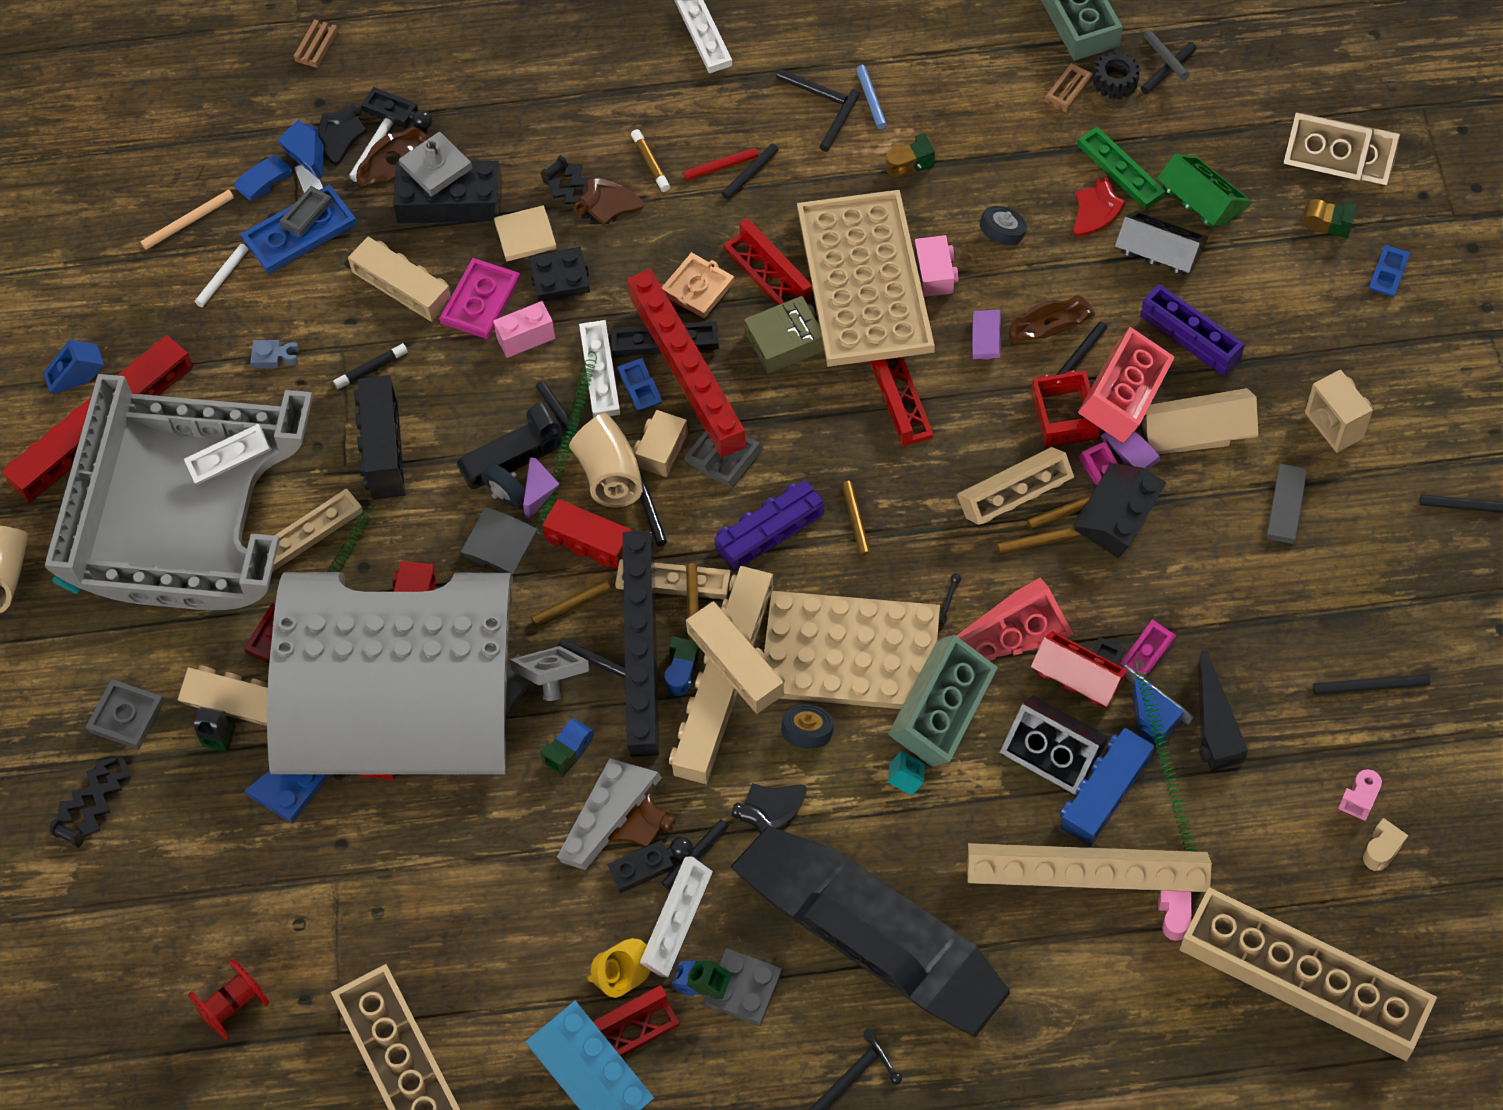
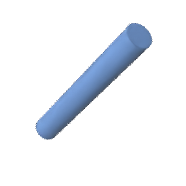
M860 65L856 68L876 126L878 129H884L887 123L866 67Z

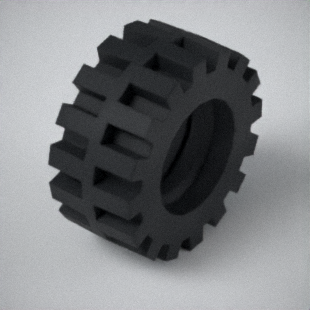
M1116 51L1115 54L1108 52L1107 56L1103 54L1100 56V60L1096 61L1094 68L1093 85L1096 91H1101L1102 96L1109 95V99H1113V96H1116L1117 99H1121L1123 95L1125 98L1129 97L1130 93L1133 94L1138 86L1139 64L1135 62L1133 56L1129 58L1128 53L1125 52L1123 55L1120 54V51ZM1110 72H1119L1124 74L1126 77L1116 79L1108 76L1107 74Z

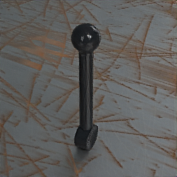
M957 573L953 574L950 578L952 583L942 611L939 613V624L946 623V614L956 585L961 582V576Z
M870 1028L866 1029L863 1034L864 1040L870 1042L891 1075V1082L896 1085L901 1083L902 1075L894 1070L875 1039V1031Z

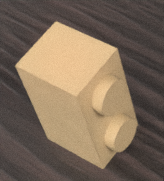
M656 410L653 418L647 420L644 427V436L641 441L638 440L633 450L638 467L667 477L688 435L687 420Z

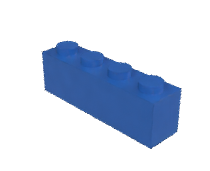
M1126 728L1123 729L1119 736L1114 734L1106 747L1109 751L1105 757L1099 756L1091 768L1093 774L1089 780L1084 778L1077 787L1075 793L1078 796L1073 803L1068 801L1060 813V816L1063 817L1061 829L1091 847L1151 760L1155 745Z

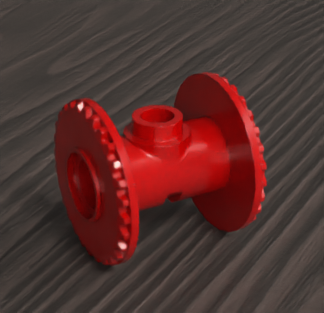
M233 958L228 963L237 975L212 996L202 1002L192 991L188 994L190 1001L196 1007L201 1017L224 1040H228L230 1036L221 1024L254 996L263 1006L267 1007L270 1004L254 978Z

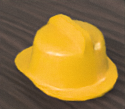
M631 938L620 942L607 951L599 953L593 959L591 974L587 976V980L593 982L608 997L617 998L642 984L651 972V970L640 964L647 944L639 939Z

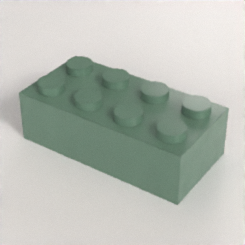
M1041 0L1073 61L1120 47L1123 27L1108 0Z
M955 634L936 641L888 735L931 767L950 762L998 667Z

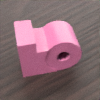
M1369 769L1359 772L1353 783L1352 790L1346 789L1338 809L1366 821L1381 788L1382 780L1379 774Z
M1161 890L1158 898V910L1167 911L1162 926L1163 933L1170 940H1182L1191 924V892Z

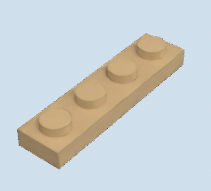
M347 488L274 535L279 536L280 541L273 571L362 514V506Z
M620 559L615 584L616 589L624 590L623 559ZM655 563V593L687 596L686 566ZM697 567L698 597L727 599L731 577L730 570Z

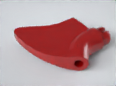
M1103 177V181H1100V178L1095 181V187L1075 192L1079 206L1078 216L1074 225L1075 236H1084L1102 230L1113 223L1123 211L1125 200L1114 194L1108 178Z

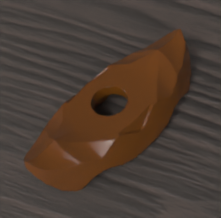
M410 127L403 132L390 133L379 139L371 147L364 161L358 166L356 174L358 186L363 188L395 178L396 165L389 164L385 159L386 155L396 153L401 158L428 140L429 137L420 129Z
M1079 295L1066 301L1050 300L1040 303L1031 308L1025 315L1013 318L1009 330L1010 343L1013 345L1024 340L1048 338L1071 330L1086 319L1095 316V312L1090 304Z

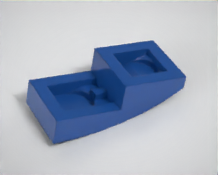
M274 155L245 172L234 182V187L251 201L270 193L272 184L291 177L292 168L277 155Z
M1385 245L1368 289L1394 297L1410 252Z
M643 358L617 367L618 374L637 412L662 403L655 382L650 377Z

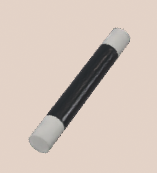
M402 343L333 380L336 389L339 390L408 353L407 348Z

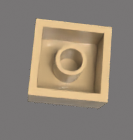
M1341 369L1313 383L1305 414L1336 453L1364 439L1373 412L1370 401L1362 397L1356 389L1353 380L1346 377Z

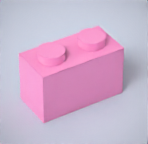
M946 235L915 239L914 256L923 296L953 294L954 283L958 282L957 267H952L951 261H954V250L952 245L948 246Z
M542 301L493 320L497 340L506 358L556 339L553 321Z

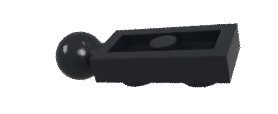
M375 87L371 89L361 104L363 112L381 119L388 118L394 124L404 128L408 126L410 121L420 130H426L432 125L431 114L426 110L418 111L417 103Z
M677 837L671 842L670 847L665 849L662 840L607 865L621 894L672 871L674 867L671 859L684 860L685 857H689L693 852V844L686 837Z

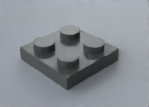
M111 679L85 728L89 733L139 750L165 700L162 696Z
M726 948L719 964L732 974L723 999H714L706 995L704 1006L761 1027L783 973L782 968Z

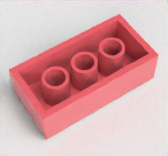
M1129 327L1114 345L1078 413L1124 443L1140 425L1175 357Z

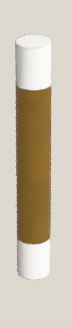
M639 129L632 131L631 136L662 192L668 191L670 185Z

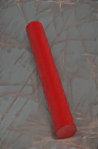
M752 148L683 171L685 180L688 181L757 158L758 152L756 148Z

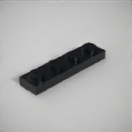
M717 321L683 323L698 350L719 349ZM646 326L611 329L613 357L661 353Z

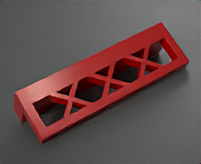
M748 218L739 223L740 234L723 244L724 250L777 306L785 303L782 300L783 294L795 295L797 298L803 296L806 303L812 301V284ZM744 242L749 247V252H737L734 247ZM751 260L762 261L765 264L764 270L753 269L750 266ZM767 277L778 278L781 281V286H769L766 283Z
M896 358L898 365L895 370L888 367L886 359L869 361L902 447L932 439L934 434L904 358ZM895 378L906 382L907 386L903 392L897 390L894 382ZM903 400H907L915 405L912 414L905 411L902 403ZM912 421L922 425L925 432L913 435Z
M661 985L593 1021L608 1041L615 1042L614 1049L621 1057L680 1026ZM662 1008L670 1019L669 1022L662 1026L649 1024L651 1015ZM631 1025L642 1028L640 1038L634 1041L622 1038L625 1028Z

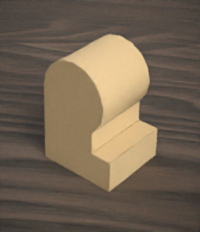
M1383 818L1372 835L1374 839L1369 842L1364 852L1363 861L1365 865L1373 871L1384 870L1404 846L1408 835Z

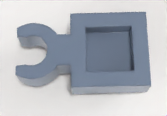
M253 340L252 368H279L280 361H284L288 365L298 364L297 356L289 355L292 352H299L298 344L290 342L281 346L280 340Z

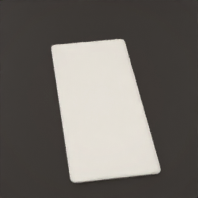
M303 166L294 167L304 193L310 186L318 190L323 188L320 180Z

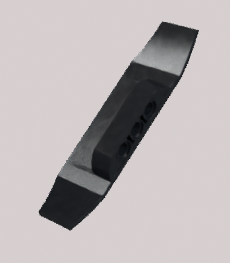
M768 826L730 866L743 880L786 915L926 1012L965 1033L976 1037L1010 995L1008 987L988 963L977 945L831 846L810 841Z

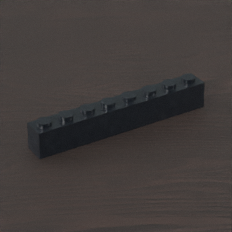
M651 530L622 532L627 747L631 757L660 755L654 541Z

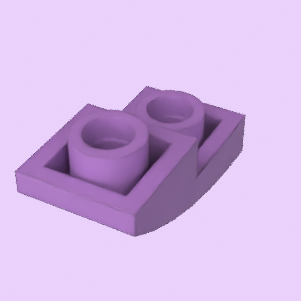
M1000 310L974 311L973 359L988 360L1000 357Z
M1135 431L1124 443L1107 432L1101 435L1102 441H1106L1109 448L1120 455L1124 465L1143 467L1148 470L1160 461V456Z

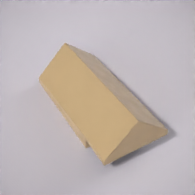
M1296 112L1283 164L1387 185L1395 162L1400 134Z
M1245 388L1151 404L1141 421L1144 439L1157 454L1225 447L1230 445L1231 440L1258 437L1257 398L1250 390Z

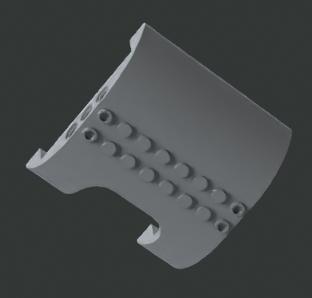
M98 374L46 558V569L80 589L128 603L196 610H229L248 606L259 601L269 588L280 539L279 536L251 534L248 547L245 548L241 545L252 492L257 480L267 469L294 455L300 448L313 399L312 392L285 390L281 406L132 394L125 376ZM257 424L261 425L272 450L198 485L194 483L184 461L185 458Z
M284 572L279 581L276 596L268 674L267 740L270 774H505V710L510 602H512L513 588L512 573H454L450 582L432 591L363 592L345 587V575L343 572Z

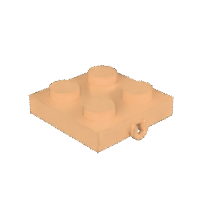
M691 252L662 288L668 299L705 319L735 281L734 276L720 269L715 261L711 260L708 262Z

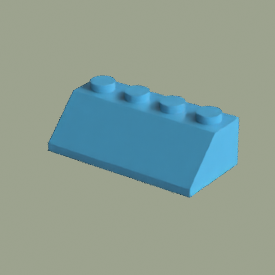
M573 1001L525 1041L579 1110H641L654 1099L653 1095L576 1001Z

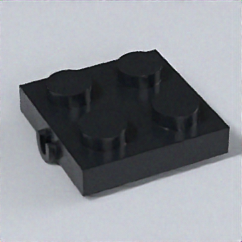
M581 247L529 256L533 273L531 281L532 286L536 287L538 302L590 292L587 278L589 271L587 265L584 264Z

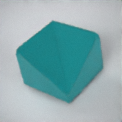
M900 751L889 764L888 783L913 795L924 783L925 763Z

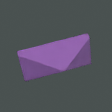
M530 458L523 504L525 519H531L559 485L536 458Z

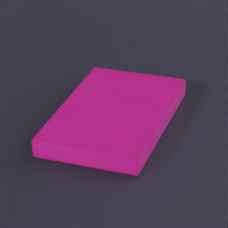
M472 258L439 318L440 324L489 339L494 330L493 320L500 318L521 279L520 273Z

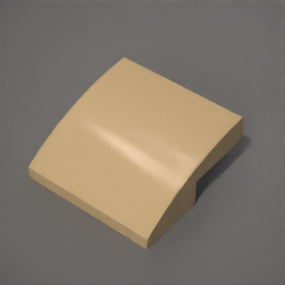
M544 205L494 218L506 262L557 249Z

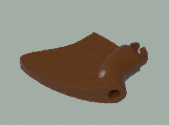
M593 178L586 181V193L574 204V210L578 215L590 213L597 221L605 225L618 215L641 210L644 202L622 185L605 179Z
M645 794L646 798L639 806L635 804L625 816L627 821L621 828H616L608 839L609 842H632L647 847L654 842L660 831L663 829L671 831L673 829L672 824L675 825L676 819L674 816L669 815L668 812L655 806L652 794Z

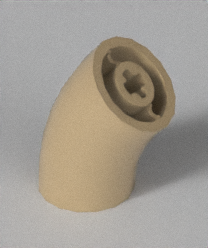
M603 413L596 416L576 433L569 444V448L581 463L589 480L591 497L597 503L612 508L628 506L637 501L642 493V482L637 460L625 435L610 415Z
M0 526V613L5 612L12 602L28 538L27 532L7 526Z

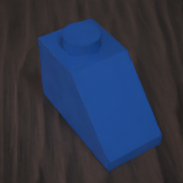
M298 119L277 141L286 154L320 180L323 176L324 145L318 137L320 132L311 123L306 125Z
M69 340L43 372L49 392L56 394L90 382L104 366L98 345Z
M1136 678L1132 697L1137 730L1150 743L1157 739L1153 737L1155 733L1151 732V730L1155 727H1150V724L1153 722L1148 721L1151 717L1147 716L1149 712L1145 710L1149 706H1144V703L1147 702L1144 700L1155 698V700L1145 705L1157 704L1147 710H1159L1148 715L1160 714V716L1150 719V721L1161 719V721L1151 726L1163 725L1153 731H1165L1154 736L1166 735V737L1160 738L1155 742L1166 741L1181 724L1184 710L1150 685H1146L1141 689H1153L1142 693L1143 691L1140 690V687L1143 685L1139 684L1147 683L1145 681L1139 683L1141 680ZM1141 693H1142V694H1152V693H1154V695H1150V696L1144 698V700H1142L1143 697H1145V696L1141 695Z

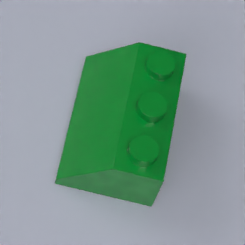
M1174 153L1157 178V180L1164 184L1162 188L1167 193L1181 198V204L1190 211L1195 210L1201 215V221L1210 227L1225 226L1253 202L1195 155Z

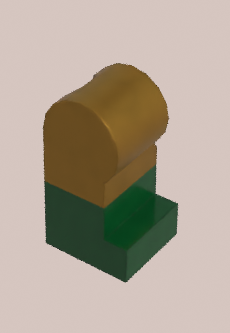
M925 133L915 136V143L904 147H892L886 155V170L893 177H902L935 165V150Z
M1319 199L1309 200L1305 206L1302 223L1311 230L1348 238L1356 204L1346 202L1345 206L1327 204Z

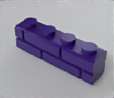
M1157 285L1143 300L1141 318L1168 337H1172L1175 342L1210 367L1215 368L1224 377L1241 361L1245 346L1243 342L1162 285Z
M806 480L799 484L793 483L785 489L784 494L776 499L774 497L767 499L759 510L754 513H745L737 524L720 529L714 538L715 549L732 571L735 572L740 566H745L823 516L824 502Z

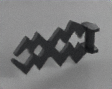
M562 155L558 156L556 162L548 169L544 168L540 173L543 182L549 185L553 198L565 197L566 204H575L582 195L573 196L574 188H560L561 178L552 179L562 170L565 172L564 178L572 176L570 187H584L583 195L587 190L586 181L593 179L580 178L583 165L567 163ZM590 213L581 215V219L591 218L590 225L601 224ZM617 216L612 218L613 222L616 221Z
M115 757L94 762L96 770L86 771L90 786L72 791L73 800L59 801L58 816L50 825V834L57 838L65 839L71 842L72 845L80 848L84 837L100 831L95 817L111 813L104 796L108 793L122 791L118 782L131 778L124 758L119 759L122 772L110 774L106 767L117 762ZM107 776L108 783L99 784L97 778ZM94 797L96 806L85 808L82 798ZM81 809L86 821L77 822L80 830L73 831L63 826L65 823L73 822L68 811Z

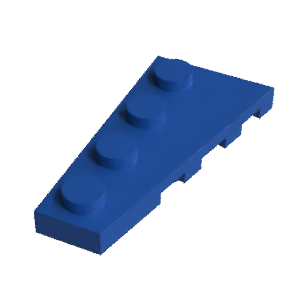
M269 770L249 786L245 793L253 800L293 824L331 774H270Z

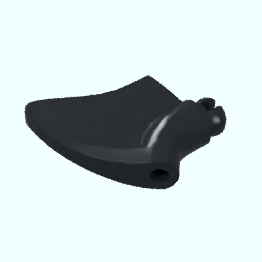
M352 103L349 107L346 106L336 113L322 114L319 125L320 140L324 145L325 153L335 165L341 163L355 140L367 133L366 128L357 118V116L362 114V110L356 103Z
M752 783L745 803L737 802L734 804L732 817L739 818L741 822L755 826L759 834L768 826L782 830L794 819L800 810L807 788L802 784L768 788Z

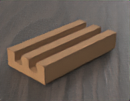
M314 19L294 54L295 62L318 68L338 33L337 26L332 24L329 27L328 23L323 22L320 24L319 20ZM325 33H327V35L325 36V38H324L322 44L320 45V41H321L322 37L324 36ZM318 49V51L316 52L314 58H313L312 60H310V58L312 57L314 51H316V50Z
M1071 63L1045 96V103L1050 104L1052 102L1054 103L1053 107L1058 109L1060 106L1062 111L1067 113L1091 82L1093 73ZM1073 72H1076L1077 74L1068 83L1064 91L1060 94L1059 97H1056L1057 93L1067 82V80L1070 78ZM1082 76H1084L1083 79L1080 81V83L1077 85V87L1074 89V91H1073V92L1070 94V96L1067 98V100L1064 101L1065 98H1066V97L1069 95V93L1072 91V89L1075 87V85H1076V84L1079 82V80L1082 78Z

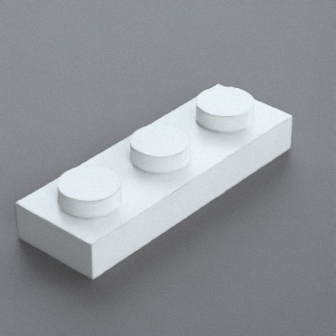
M257 424L185 458L184 461L194 483L198 485L272 449L261 425Z

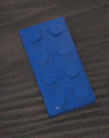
M330 184L320 189V191L331 196L333 203L301 238L282 228L279 223L280 219L292 206L241 233L242 240L267 274L274 272L357 225L356 218Z

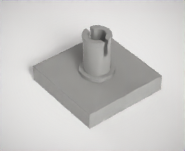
M438 132L399 159L400 166L431 197L473 169L472 163L441 132Z
M561 646L510 659L511 671L537 685L543 684V699L546 701H555L561 698L560 679L589 672L588 660Z

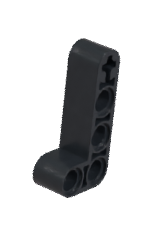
M538 403L528 410L526 414L527 425L465 454L458 460L456 466L471 489H477L486 485L481 475L491 464H496L510 473L529 464L530 458L539 459L561 446L563 441L561 425L547 403Z

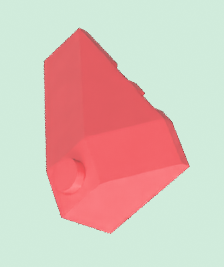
M1040 577L1015 591L956 636L991 661L995 660L996 657L1009 654L1014 656L1023 654V651L1039 649L1044 637L1052 631L1065 638L1073 635V632L1049 587Z

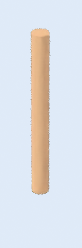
M227 190L140 241L143 248L148 250L234 199L233 194L230 190Z

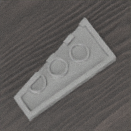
M610 758L557 856L560 862L586 870L607 845L610 834L616 828L622 827L627 821L625 816L635 804L639 806L646 798L645 792L652 784L656 786L661 780L660 774L653 770Z

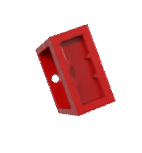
M1086 370L1078 372L1068 371L1054 376L1043 375L1032 380L1031 396L1045 448L1099 439L1100 427L1086 418L1049 424L1042 398L1079 391L1083 404L1091 389Z

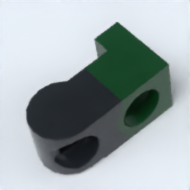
M200 707L194 722L196 735L203 747L228 751L236 725L233 721L226 720L225 711Z

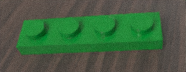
M1098 126L1078 139L1077 146L1144 210L1165 198L1166 191Z

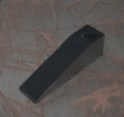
M1203 650L1198 662L1201 733L1199 752L1203 762H1208L1210 770L1215 771L1244 763L1248 749L1208 651Z

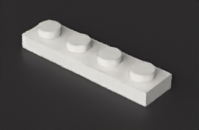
M675 0L708 73L731 67L732 59L704 0Z
M606 320L579 324L585 361L589 359L596 360L597 355L596 364L594 361H586V364H592L595 368L585 365L586 368L594 370L593 373H590L593 377L587 376V378L592 380L588 381V383L590 384L589 392L593 418L603 413H608L610 416L620 415Z
M694 857L684 858L640 961V964L659 977L669 976L713 872Z

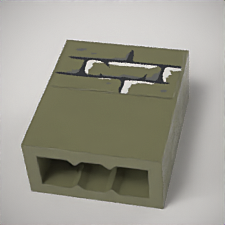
M803 296L744 319L745 335L767 374L824 351L820 326L816 321V313L811 304L807 305Z

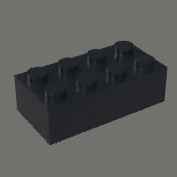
M499 160L470 161L473 169L432 197L400 166V163H396L393 207L397 223L494 221L495 217L501 216L502 176Z
M391 376L358 379V390H354V399L359 413H356L355 417L357 429H360V436L357 437L359 453H362V460H359L360 475L363 476L365 490H370L373 500L406 496L399 406Z

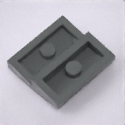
M705 431L685 455L684 459L703 474L732 488L763 448L760 442L746 437V448L721 458Z
M485 507L459 554L482 567L487 564L501 573H512L513 575L537 529L512 516Z

